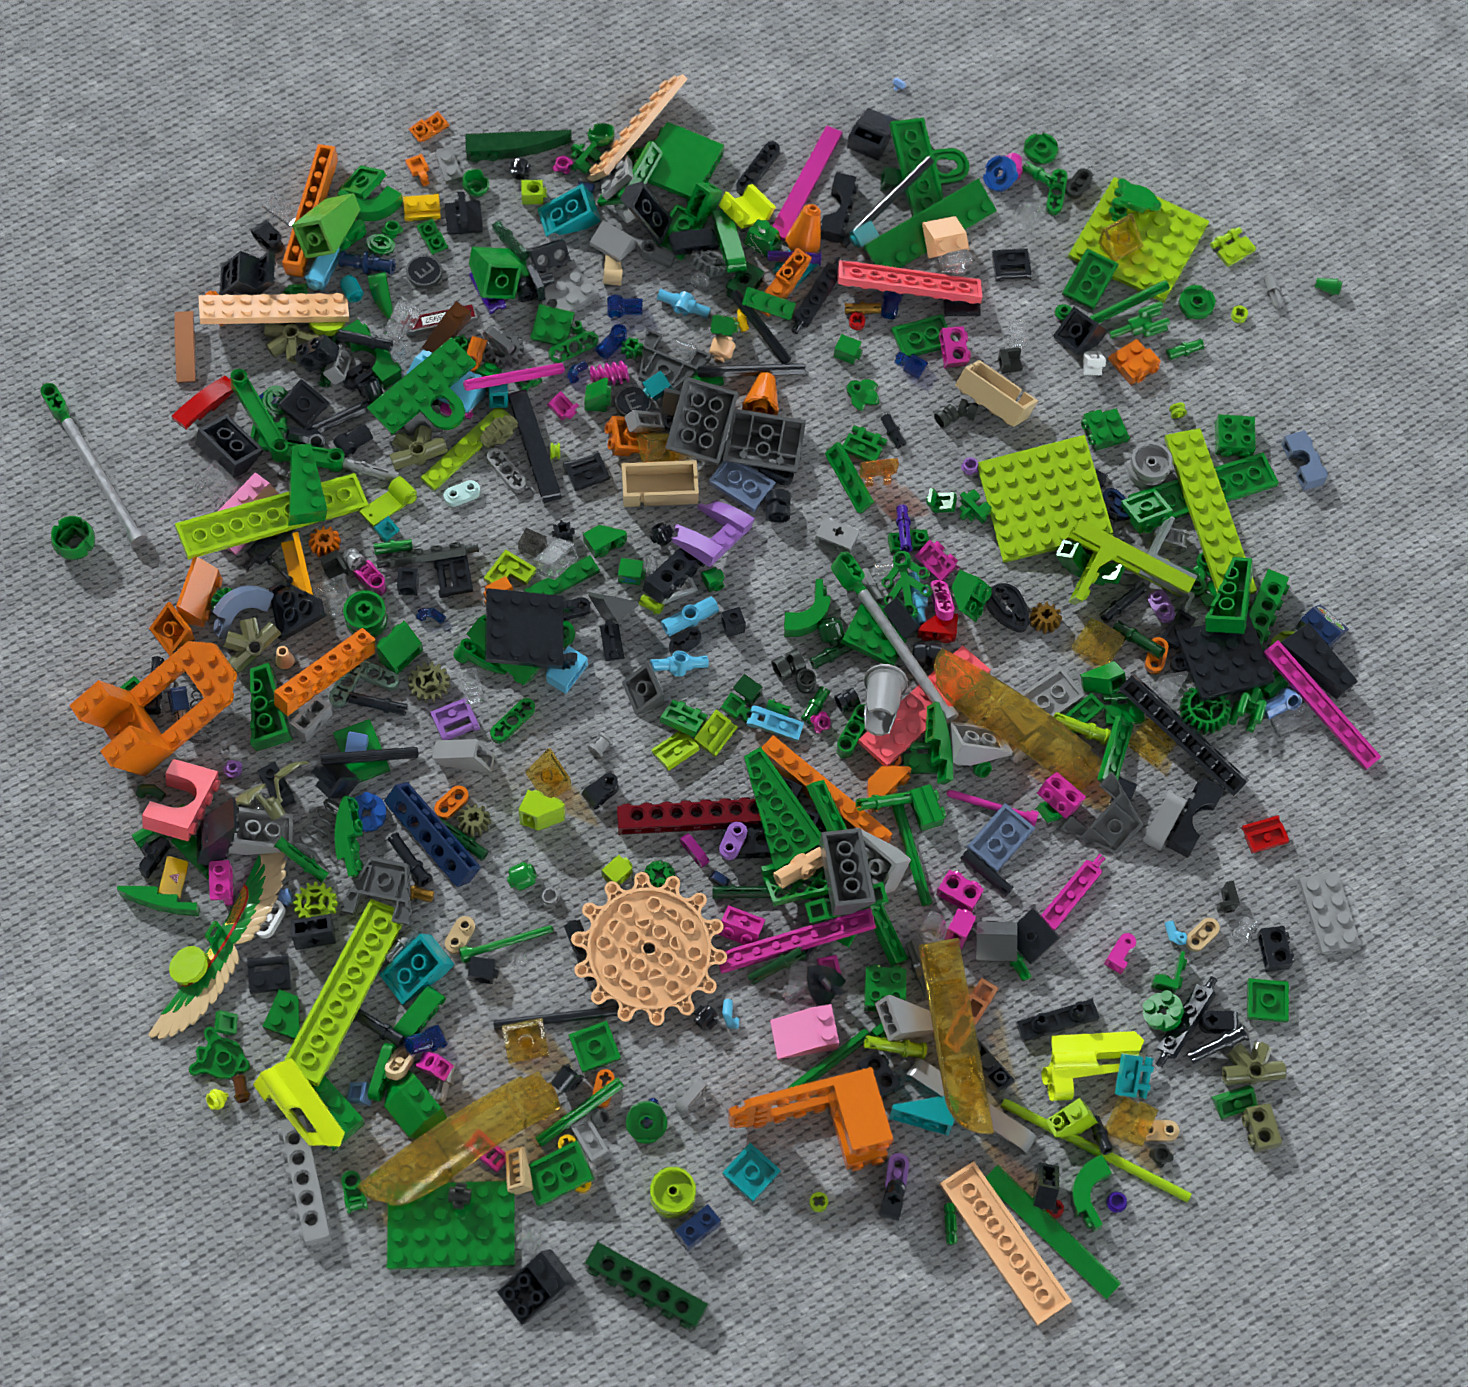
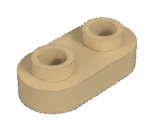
M463 916L455 922L445 939V947L449 953L459 954V948L468 944L475 931V923L472 918ZM467 923L468 927L462 928L461 925ZM454 940L459 942L457 945L451 944Z
M1213 918L1203 919L1187 935L1186 947L1192 952L1201 951L1217 936L1220 930L1219 923ZM1205 927H1210L1212 932H1207ZM1192 940H1197L1198 945H1194Z
M403 1046L394 1051L385 1066L386 1076L389 1079L399 1080L407 1074L415 1061L414 1050L411 1047Z
M1146 1120L1139 1125L1137 1133L1144 1142H1171L1178 1137L1179 1126L1172 1120ZM1166 1127H1170L1173 1132L1168 1133ZM1145 1128H1151L1152 1133H1147Z

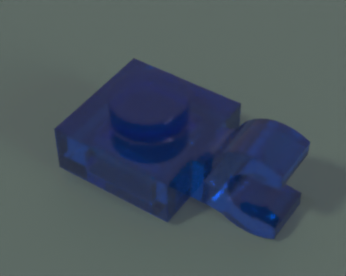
M900 351L894 363L904 366V372L917 379L921 377L929 363L914 354L908 357Z

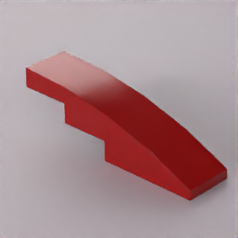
M223 376L202 389L171 416L172 420L185 430L197 419L201 421L211 410L214 412L234 392L231 389V380Z

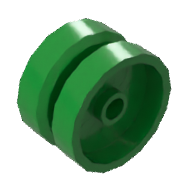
M363 590L355 592L347 598L344 603L343 614L348 631L353 635L361 628H364L373 637L380 635L386 628L388 619L383 599L372 591Z

